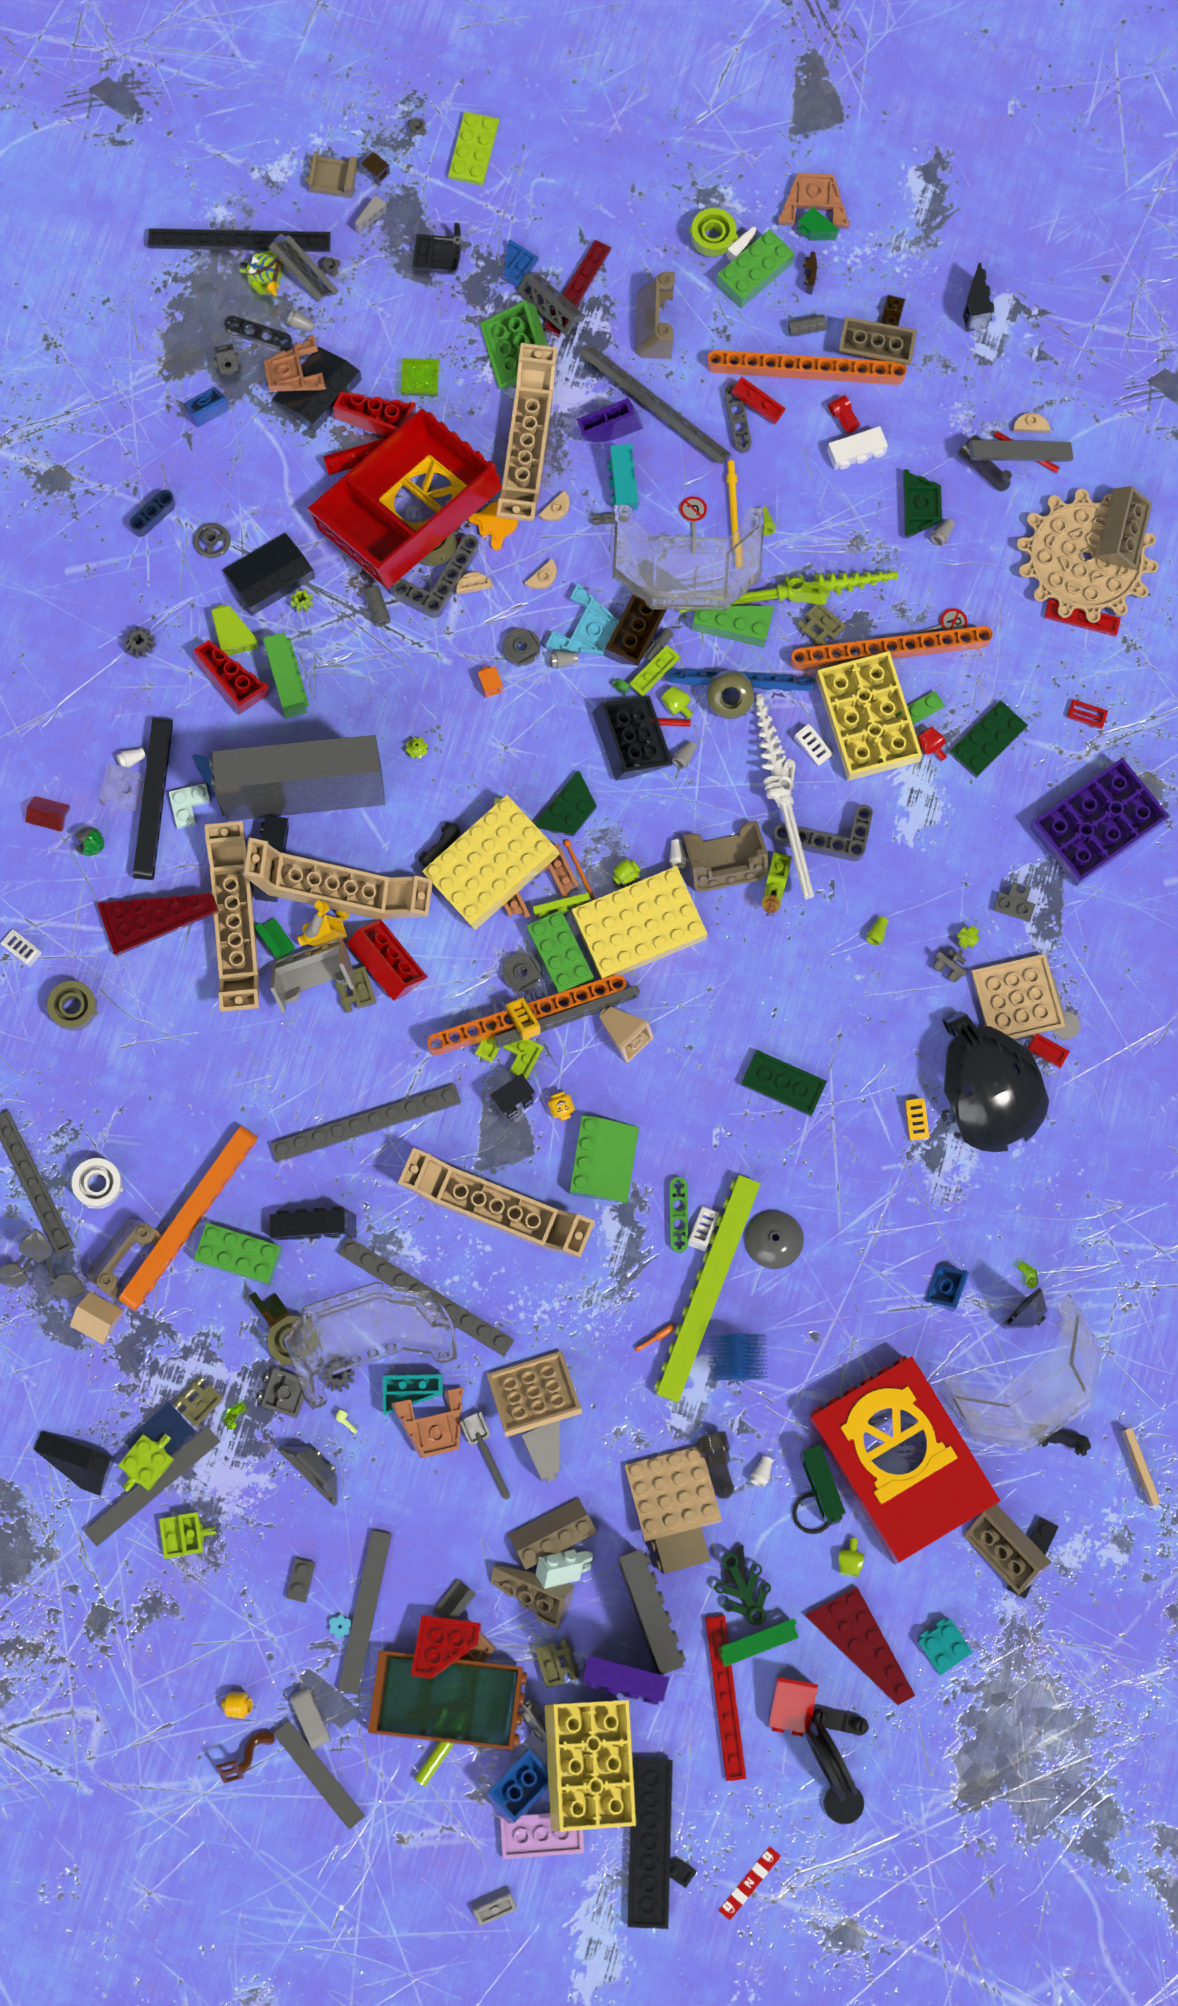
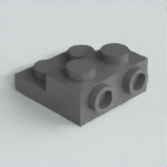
M269 1368L262 1376L263 1388L262 1390L259 1389L256 1394L257 1406L297 1418L310 1380L275 1368Z

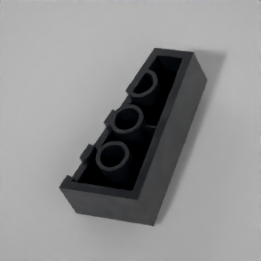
M341 1206L332 1207V1210L314 1208L313 1211L307 1212L306 1209H296L295 1213L279 1210L276 1211V1214H270V1238L274 1240H302L303 1236H306L307 1239H320L321 1235L336 1239L340 1238L341 1234H345L349 1238H357L356 1214L345 1210Z

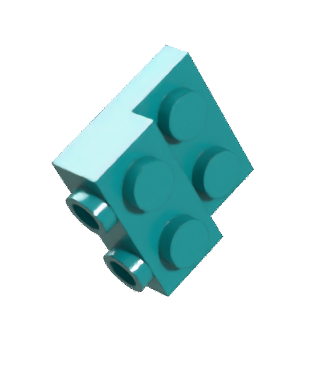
M945 1618L935 1624L937 1628L931 1632L926 1630L920 1634V1640L917 1641V1644L940 1676L973 1653L951 1619L946 1620Z

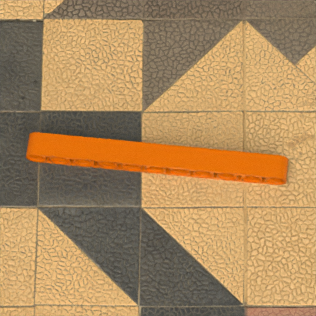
M713 350L708 354L707 358L708 370L712 373L899 385L903 383L907 372L905 364L877 360ZM712 360H718L719 363L715 364ZM730 361H736L738 364L733 365ZM754 362L756 365L750 366L748 363ZM767 363H771V364H773L774 366H773V367H768L766 364H767ZM789 364L792 368H786L784 365ZM803 366H809L810 369H804ZM821 367H827L829 370L824 371ZM840 368H845L847 371H846V372H842V371H840L839 369H840ZM858 369H862V370H864L865 372H864V373H860V372H858L857 370H858ZM880 370L883 374H878L875 371ZM894 372H900L902 375H896Z
M987 626L798 648L792 652L790 665L795 670L831 667L890 651L887 649L889 645L894 646L896 649L895 651H890L892 659L980 649L989 645L993 632ZM983 634L987 639L982 640L979 635ZM961 637H967L969 642H963ZM942 639H948L951 644L943 643ZM929 641L932 643V646L928 647L924 642ZM910 643L914 648L909 649L905 644ZM875 648L877 653H871L868 649ZM856 650L859 654L852 655L850 651ZM837 652L840 654V657L835 658L831 653ZM818 654L822 659L816 660L813 658V655ZM801 657L804 661L797 662L794 658Z
M613 975L527 1004L536 1020L539 1021L625 990L626 979L622 975ZM619 983L622 988H614L612 984ZM602 989L604 993L599 995L594 990ZM584 995L586 999L579 1000L576 996ZM564 1000L568 1005L561 1006L558 1002ZM521 1006V1007L515 1009L514 1011H518V1010H520V1009H523V1006ZM546 1006L550 1011L543 1012L540 1008ZM508 1010L430 1035L427 1041V1050L431 1055L439 1056L494 1038L517 1028L514 1022L512 1024L504 1022L506 1018H511ZM493 1024L496 1028L489 1030L486 1028V1025ZM475 1030L478 1034L471 1036L467 1032ZM451 1036H457L459 1040L457 1042H452L449 1038ZM433 1042H439L441 1046L438 1048H434L431 1046V1044Z
M244 1126L239 1127L119 1297L120 1302L134 1311L140 1307L258 1139L256 1134Z

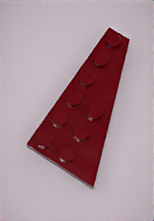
M211 893L97 903L113 953L116 956L219 912L214 895Z
M858 1587L805 1615L896 1705H900L916 1696Z

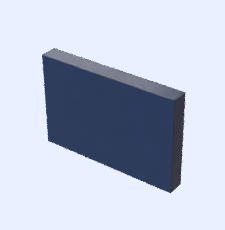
M168 1402L124 1443L131 1450L143 1434L151 1441L157 1443L166 1434L171 1439L164 1449L167 1454L171 1455L196 1431L173 1405Z

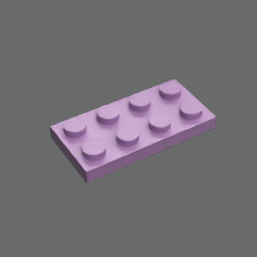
M550 1813L522 1815L515 1823L508 1824L503 1817H500L503 1859L584 1853L583 1830L551 1831Z

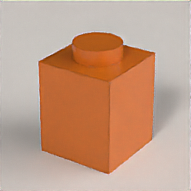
M495 666L484 667L478 672V680L485 698L503 692V685Z

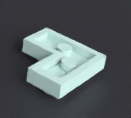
M206 783L169 792L177 829L196 825L192 807L210 803Z

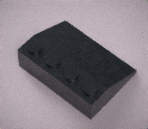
M318 347V351L314 352L302 365L304 377L322 373L326 389L279 391L272 399L273 402L314 433L334 412V404L340 392L350 393L361 381L359 369L347 360L321 347Z
M286 532L222 570L251 615L256 614L315 578L313 568Z
M650 696L604 702L592 712L615 781L637 777L673 765Z

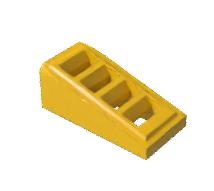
M523 997L506 1004V1008L523 1040L541 1033L540 1025ZM523 1006V1009H520V1010H518V1011H514L515 1009H517V1008Z
M925 1099L905 1101L904 1107L910 1141L929 1139ZM920 1106V1109L911 1110L910 1107ZM921 1114V1117L912 1118L911 1115ZM921 1121H922V1123H923V1125H916V1126H913V1124H912V1123H914V1122H921ZM924 1129V1133H913V1130Z

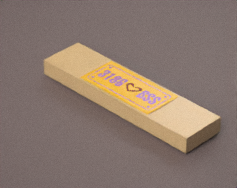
M1132 1428L1122 1431V1435L1149 1506L1160 1504V1499Z

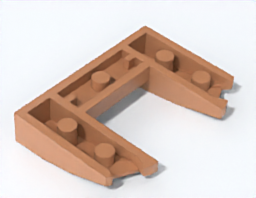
M557 843L554 846L560 855L540 873L549 870L563 899L570 897L567 894L572 887L575 886L577 888L579 885ZM519 892L503 905L510 918H512V914H524V918H530V914Z

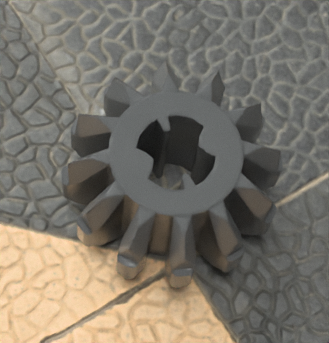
M141 626L139 631H137L133 627V633H126L128 638L123 640L126 644L124 648L126 651H129L130 656L135 655L139 659L140 655L143 654V657L146 658L147 652L153 653L152 648L156 646L154 642L155 637L150 635L149 629L144 631Z
M334 1359V1366L331 1362H327L330 1369H322L328 1375H323L321 1378L322 1380H328L324 1384L325 1387H329L332 1384L331 1391L334 1392L336 1386H338V1391L341 1393L343 1385L347 1390L350 1388L347 1381L354 1383V1380L349 1378V1376H354L355 1372L349 1371L352 1368L351 1364L345 1367L346 1360L343 1359L339 1365L338 1359ZM336 1371L338 1373L343 1372V1374L341 1375L343 1378L341 1380H339L338 1378H336L335 1380L333 1379V1377H335L334 1373Z

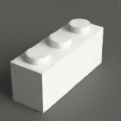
M879 426L828 444L827 452L834 470L839 468L842 470L854 463H864L872 457H882L887 451L888 444Z

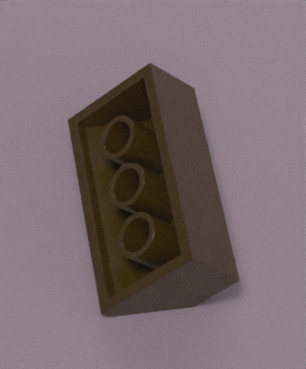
M637 585L605 647V656L621 664L639 665L671 600Z

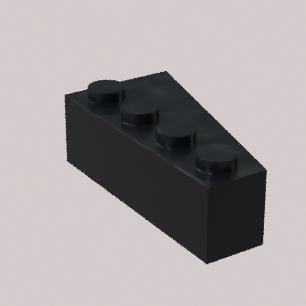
M266 815L265 822H261L260 833L262 837L259 840L268 841V844L280 853L286 851L289 819ZM253 884L255 900L278 902V897L266 894Z

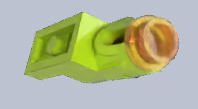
M777 852L773 853L762 899L763 909L768 913H775L781 906L792 856Z

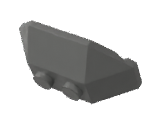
M309 1446L279 1447L277 1449L334 1507L338 1504V1475L335 1473L337 1469L329 1461L325 1463L321 1459L323 1455L315 1447L311 1449Z

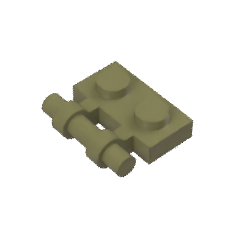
M818 604L806 614V618L810 620L807 624L803 620L797 624L802 630L801 632L811 637L817 646L829 645L825 638L828 636L834 641L846 628V625L827 608ZM814 626L822 631L820 635L812 629Z
M365 966L353 970V996L348 997L346 988L349 987L348 984L337 983L335 979V989L339 992L341 1007H344L345 1013L353 1011L351 1004L355 1002L358 1009L376 1004Z
M201 1376L195 1381L193 1380L189 1384L190 1387L183 1394L180 1393L177 1396V1400L173 1403L177 1410L183 1404L187 1407L182 1414L196 1428L224 1399L211 1385H208L203 1390L200 1386L205 1380ZM195 1392L199 1393L200 1395L192 1403L188 1400Z
M568 1639L560 1641L562 1649L557 1651L554 1643L535 1649L546 1688L565 1683L563 1674L569 1673L571 1681L579 1678L577 1673L579 1669L577 1664L574 1663L572 1646H569ZM564 1655L567 1667L561 1669L558 1657Z

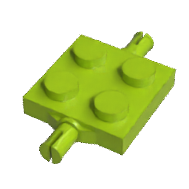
M143 1434L118 1466L129 1477L122 1486L124 1490L129 1492L132 1486L137 1483L150 1491L175 1460L164 1449L171 1439L168 1435L164 1434L157 1443L151 1441Z

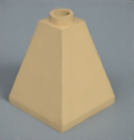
M613 1007L603 1009L599 1015L604 1028L626 1064L654 1038L649 1023L646 1020Z

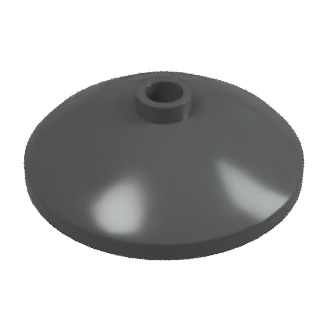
M768 1211L758 1215L748 1226L745 1236V1244L750 1257L757 1264L769 1269H781L792 1264L799 1257L804 1243L803 1232L798 1222L792 1216L781 1211ZM778 1235L779 1240L773 1241L772 1236Z

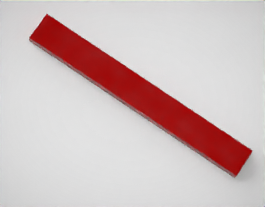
M725 1615L706 1617L705 1622L726 1782L746 1779L732 1664L724 1667L717 1647L729 1643Z

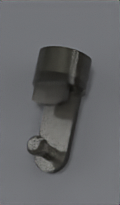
M977 434L973 435L962 446L957 455L970 467L972 466L996 490L1006 491L1010 487V479L1012 477V473L1009 470L1002 472L991 460H971L969 442L971 440H982Z
M720 1431L699 1437L697 1439L702 1458L705 1457L714 1493L720 1499H727L733 1494L734 1485L732 1484L727 1466L731 1459L728 1452L730 1446L726 1432Z

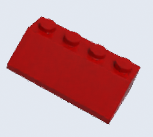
M381 919L358 929L347 941L351 950L393 1001L404 997L428 978Z

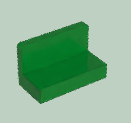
M275 918L264 925L260 922L254 926L256 932L276 960L295 950V946Z

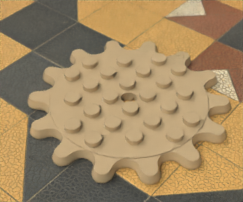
M1078 489L1075 492V500L1071 504H1066L1058 496L1053 495L1048 499L1049 515L1040 516L1036 513H1031L1027 517L1028 524L1035 531L1034 535L1031 538L1022 537L1017 541L1018 549L1028 553L1031 557L1029 563L1020 567L1019 574L1023 578L1031 577L1039 581V587L1034 592L1035 600L1043 602L1048 598L1056 599L1059 602L1058 614L1062 618L1069 617L1074 609H1082L1086 613L1087 620L1090 623H1096L1100 619V612L1103 608H1110L1116 615L1123 616L1128 611L1125 603L1126 596L1134 595L1138 598H1145L1149 593L1148 588L1141 582V576L1145 573H1155L1159 568L1156 561L1148 559L1144 554L1147 547L1155 544L1156 538L1153 534L1145 533L1137 570L1108 564L1098 556L1112 494H1106L1101 502L1094 503L1090 500L1087 490ZM1089 553L1092 559L1085 561L1082 554Z

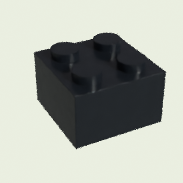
M520 1074L490 1094V1102L503 1121L507 1118L508 1120L513 1119L518 1115L517 1111L522 1108H529L534 1104L533 1101L535 1100V1091L523 1074Z

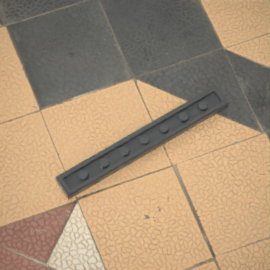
M638 985L539 1020L540 1032H545L600 1012L605 1008L614 1007L636 999L640 992ZM514 1029L495 1036L493 1043L495 1048L498 1049L523 1039L518 1030Z
M9 1110L1 1113L0 1139L57 1256H60L76 1247Z
M206 1427L172 1456L175 1460L150 1491L139 1484L84 1531L86 1535L98 1547L221 1441L209 1427Z
M372 1530L338 1691L358 1695L392 1534Z

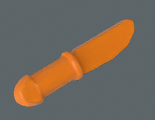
M670 1324L659 1332H655V1336L635 1348L636 1351L642 1350L657 1339L661 1341L662 1338L675 1330L674 1325Z

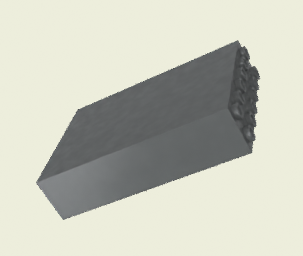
M376 735L212 751L213 758H209L210 770H212V775H214L211 777V785L222 816L225 815L227 821L264 818L266 815L284 816L385 805L382 768Z

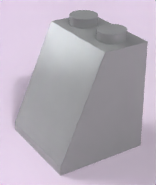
M559 1421L538 1427L522 1435V1440L541 1482L546 1481V1483L556 1480L560 1472Z

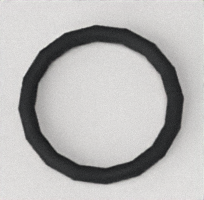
M813 1493L804 1494L794 1504L792 1513L794 1522L805 1533H822L828 1529L829 1523H826L820 1529L810 1530L803 1527L798 1521L796 1513L799 1504L806 1498L814 1497Z

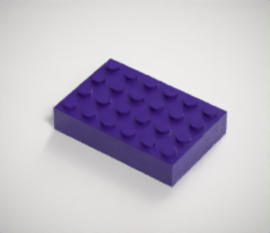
M1122 757L1033 821L1030 829L1077 887L1164 824L1169 815Z
M588 1656L581 1681L585 1682L584 1686L598 1689V1686L605 1687V1692L618 1694V1691L624 1692V1697L638 1700L640 1696L643 1697V1702L658 1705L659 1702H664L670 1677Z

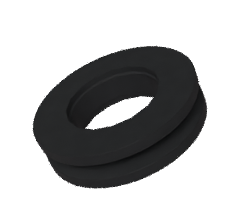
M819 1723L816 1725L819 1735L815 1736L810 1729L804 1731L805 1736L829 1785L839 1801L842 1802L846 1800L843 1791L845 1788H847L852 1796L858 1792L834 1741L824 1725Z

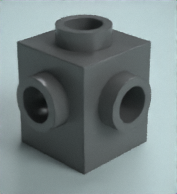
M233 344L214 347L216 357L213 360L215 368L220 369V374L231 375L238 371L237 364L241 362L239 354L234 353Z

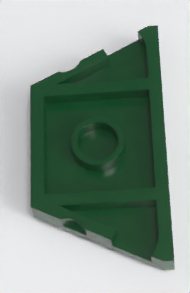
M908 469L903 470L905 538H910L942 522L941 485L934 481H929L921 475L918 477L910 473Z
M579 771L574 774L537 820L535 826L538 829L548 830L557 834L563 833L574 837L596 810L597 805Z

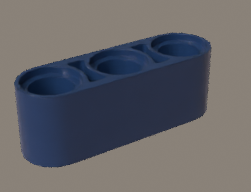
M162 490L157 493L130 519V526L134 535L137 537L147 535L175 508V500L169 490ZM164 499H170L168 503H162ZM151 511L157 512L153 516L148 515ZM139 523L144 524L141 528L135 527Z

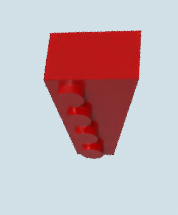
M340 392L334 404L335 419L383 437L392 435L416 414V402L403 403L395 399L389 401L382 400L381 397L368 398L364 395Z
M207 640L193 650L195 662L238 715L269 695V686L266 683H262L253 673L245 670L240 663L228 657V654L210 640Z

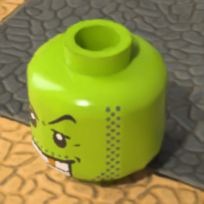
M625 858L613 868L615 875L612 877L618 885L623 884L627 887L640 878L639 872L641 869L633 859Z

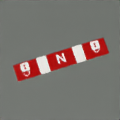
M769 1846L722 1905L719 1912L730 1921L780 1859L781 1855Z

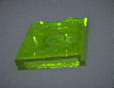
M402 358L401 395L438 396L439 359Z

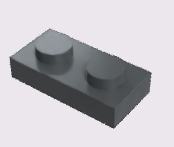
M300 1559L295 1560L286 1596L287 1599L306 1603L316 1563Z

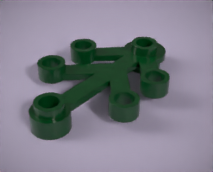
M732 1552L725 1553L722 1556V1564L730 1570L739 1589L727 1586L722 1581H717L714 1584V1589L719 1594L725 1593L744 1600L747 1607L736 1605L733 1600L727 1599L723 1602L724 1610L745 1615L747 1621L752 1625L762 1624L766 1618L763 1605L767 1594L771 1591V1585L766 1581L759 1584L760 1593L756 1603H754L752 1594L758 1576L762 1573L761 1565L754 1563L750 1566L751 1574L746 1586L737 1567V1556ZM727 1557L733 1558V1562L731 1564L726 1563ZM754 1566H759L760 1570L758 1573H753L752 1569ZM718 1584L724 1585V1589L722 1591L717 1590ZM763 1584L768 1585L767 1591H762L761 1587ZM727 1602L733 1604L731 1609H726L725 1605ZM754 1611L759 1612L758 1618L752 1617Z

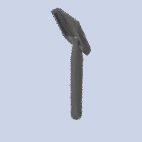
M481 1411L476 1412L459 1422L470 1445L479 1444L483 1457L503 1499L508 1500L510 1493L489 1448L484 1442L485 1439L490 1437L489 1429Z

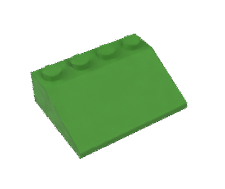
M524 300L480 323L499 389L515 386L517 384L521 343L548 346L536 306Z
M582 1115L570 1195L627 1204L639 1127Z

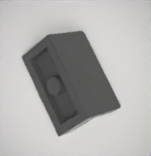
M456 1580L434 1609V1613L440 1618L457 1620L476 1593L459 1580Z

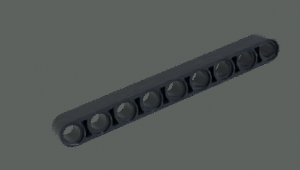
M153 717L133 869L134 879L154 880L173 730V719Z

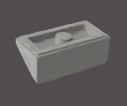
M508 1886L471 1902L479 1926L518 1910Z

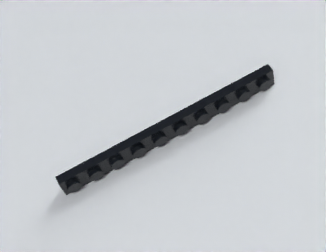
M149 228L148 247L155 249L270 250L268 248L270 243L279 234H283L284 236L290 235L303 251L330 252L331 233Z

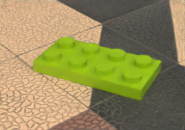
M464 111L448 179L484 186L500 123L499 118Z

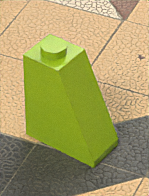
M220 605L211 610L220 648L228 656L259 649L257 638L230 605Z

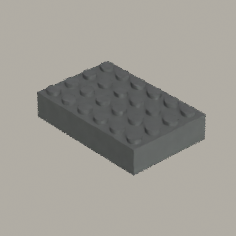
M640 1549L619 1557L617 1562L657 1674L663 1675L684 1667L683 1662H686L683 1651H678L676 1643L679 1642L676 1631H671L669 1623L672 1620L668 1610L664 1612L662 1604L665 1603L662 1592H657L655 1587L658 1581L655 1572H650L648 1566L651 1564L648 1553H643V1550Z

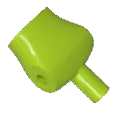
M676 686L671 687L661 697L670 714L675 715L682 712L688 719L694 715L687 707L691 701L689 695Z
M850 1538L849 1550H840L838 1559L839 1574L851 1577L860 1576L865 1554L857 1551L858 1539Z

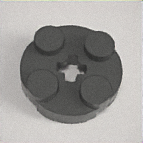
M523 628L514 629L505 638L503 644L504 655L508 661L517 667L529 665L540 654V640L531 630H523ZM519 643L527 645L524 651L518 650Z
M516 954L506 961L503 968V978L506 985L515 992H528L538 985L541 979V967L534 957ZM519 969L527 970L525 977L517 976Z

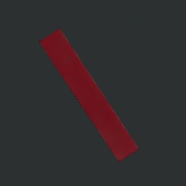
M596 239L563 293V296L576 307L580 304L611 251V247ZM555 308L551 313L552 316H556ZM563 316L562 324L566 327L570 320ZM547 320L543 330L559 338L562 331L551 321Z

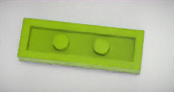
M666 645L629 683L630 688L639 696L644 697L666 675V671L671 669L681 657Z
M589 893L534 906V917L542 919L560 910L563 914L569 912L568 909L590 902Z

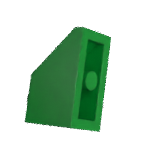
M813 206L797 223L798 233L810 241L836 240L838 238L839 229Z

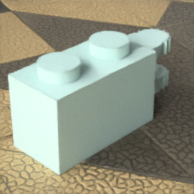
M573 1549L539 1557L535 1576L544 1589L579 1581L581 1573L591 1569L590 1561L593 1559V1553L589 1551L577 1553Z

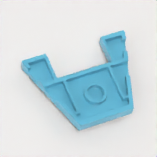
M577 583L570 600L586 607V610L571 639L553 631L545 648L604 656L605 647L619 620Z

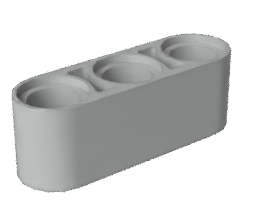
M308 1686L290 1694L289 1698L312 1750L330 1742L331 1738Z

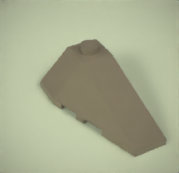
M494 1565L491 1576V1583L509 1597L514 1596L522 1603L521 1606L524 1609L528 1607L536 1613L535 1617L540 1621L557 1629L560 1628L572 1601L575 1585L566 1583L544 1589L535 1576L536 1573Z

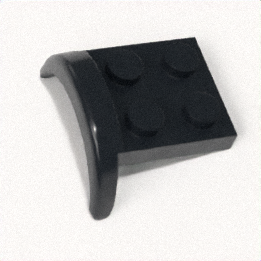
M454 223V237L416 234L412 269L415 271L455 275L459 268L461 254L460 224Z

